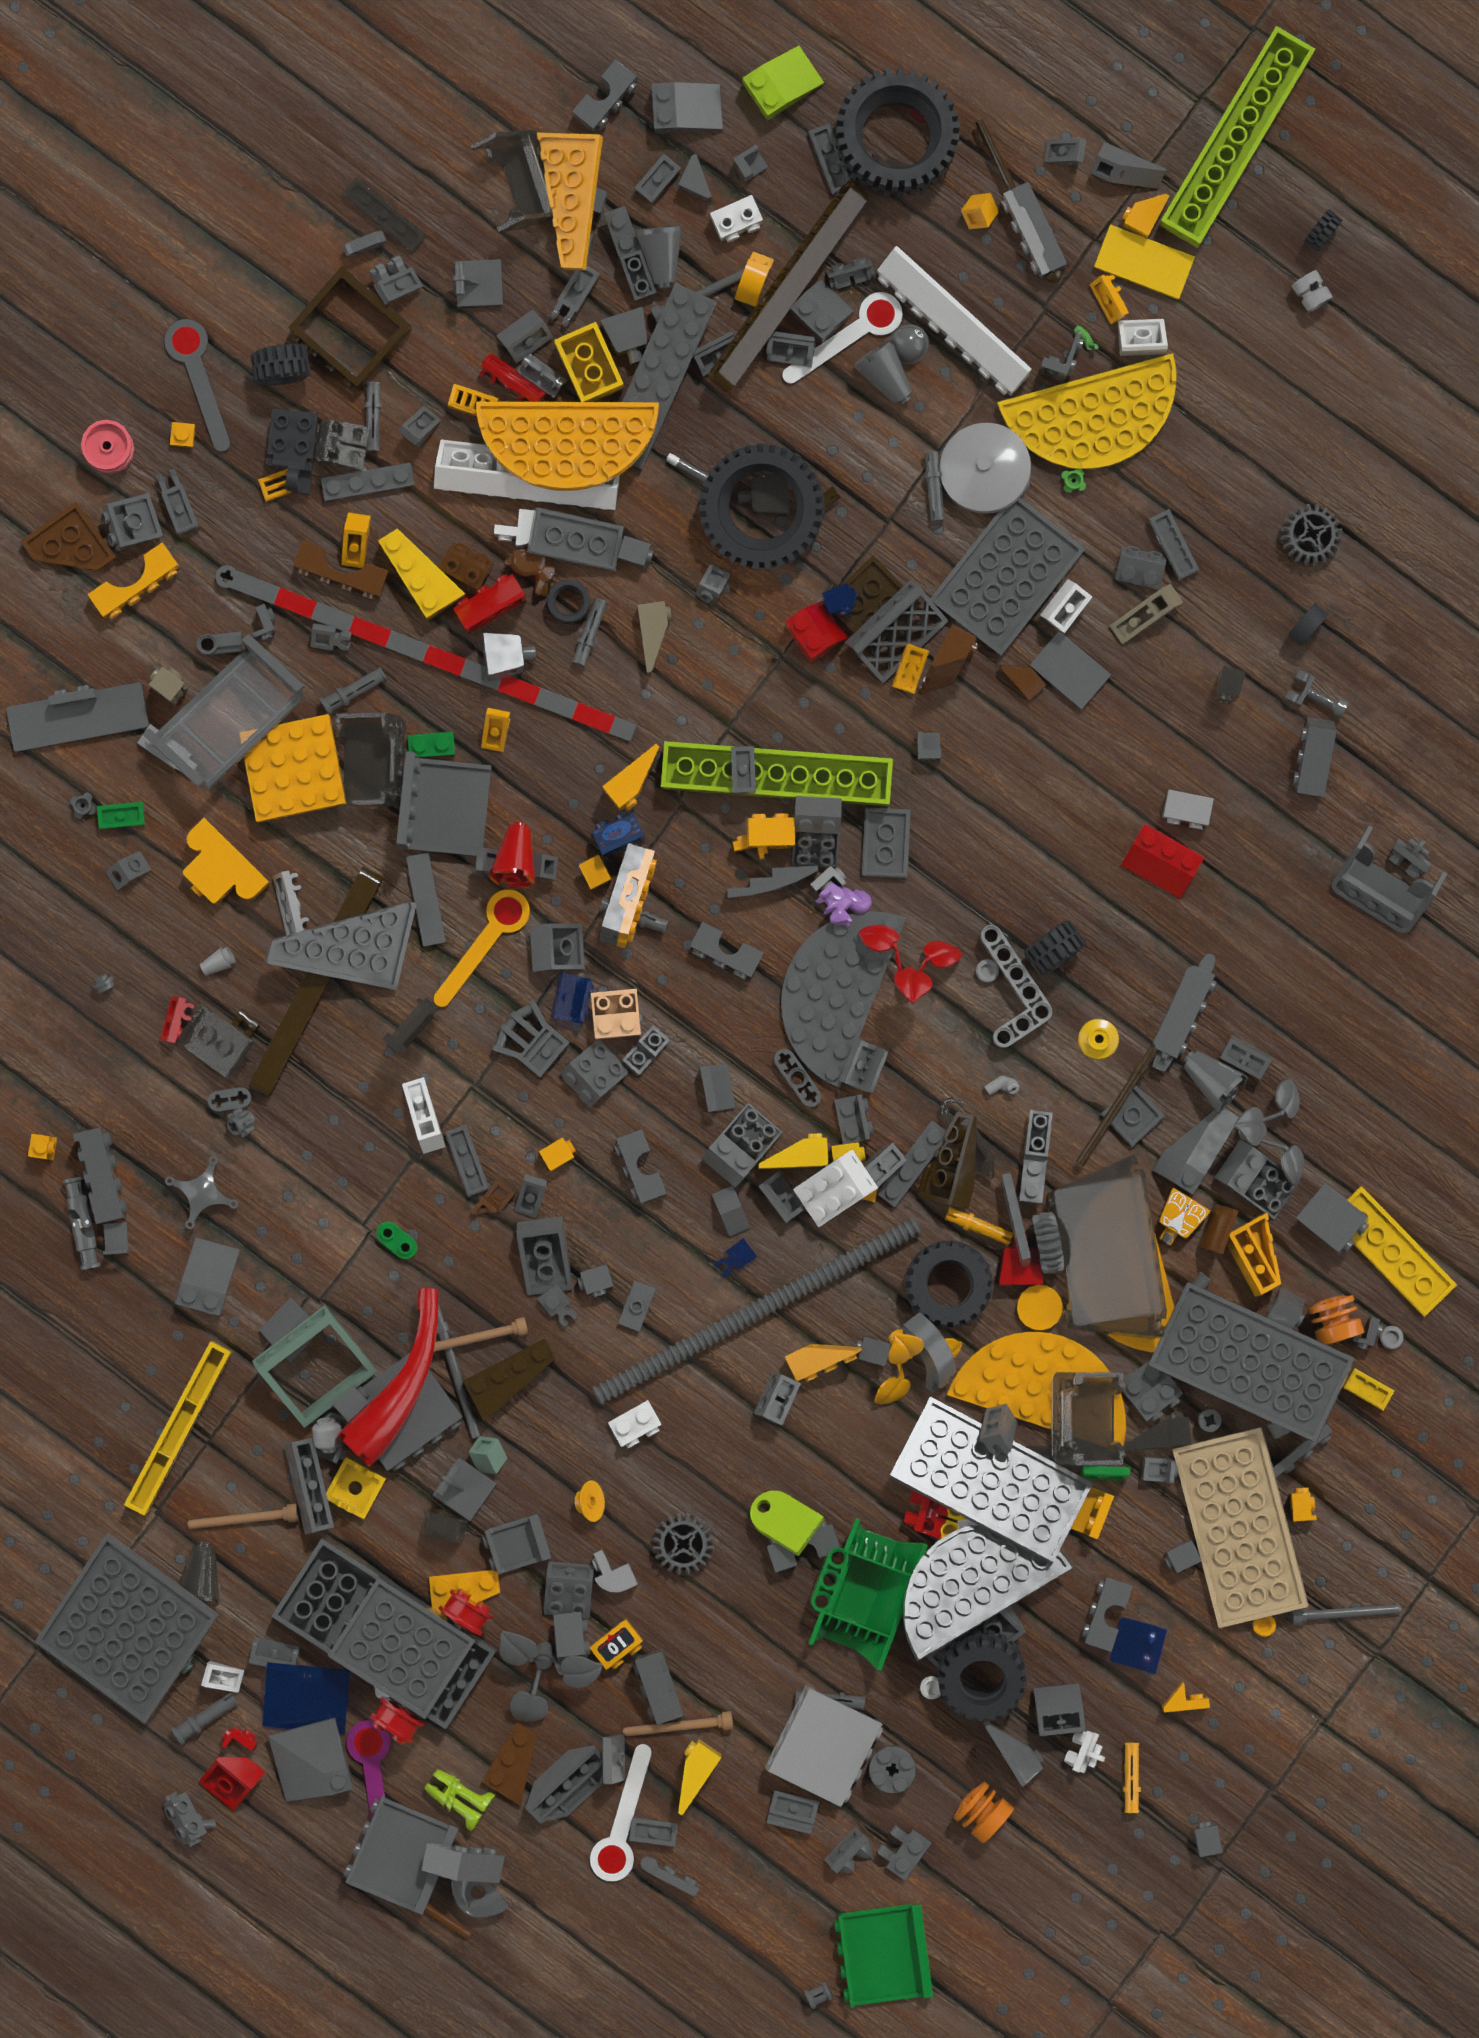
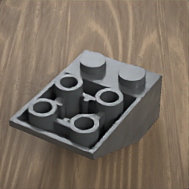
M796 796L794 819L795 845L793 846L792 865L838 866L841 798Z
M747 1103L701 1159L736 1188L783 1131L751 1104Z
M1241 1140L1214 1177L1262 1212H1268V1216L1273 1219L1276 1218L1298 1186V1184L1293 1186L1289 1182L1280 1166L1256 1148Z

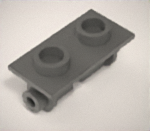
M862 257L853 260L852 264L845 266L844 264H836L831 266V270L826 271L828 277L833 278L829 279L830 287L839 289L851 285L849 278L851 276H854L855 283L871 280V277L875 276L873 267L868 268L873 266L871 260Z
M531 354L524 358L521 367L517 371L553 398L567 381V379Z

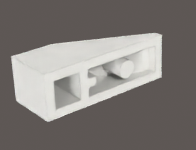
M424 1077L402 1084L423 1153L444 1148L445 1143Z

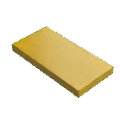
M1110 225L1094 268L1179 300L1195 256Z

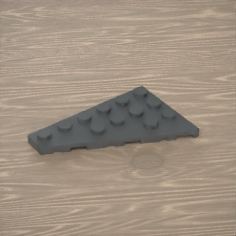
M409 901L271 939L265 963L397 990L417 903Z

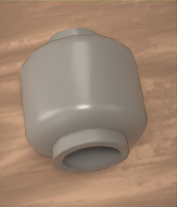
M321 1418L312 1427L314 1446L322 1449L323 1453L335 1452L336 1448L343 1443V1440L337 1435L342 1430V1426L339 1422L335 1421V1418Z

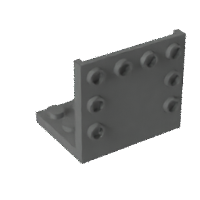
M406 752L396 843L400 849L477 856L478 847L483 848L491 765L418 758L414 752Z

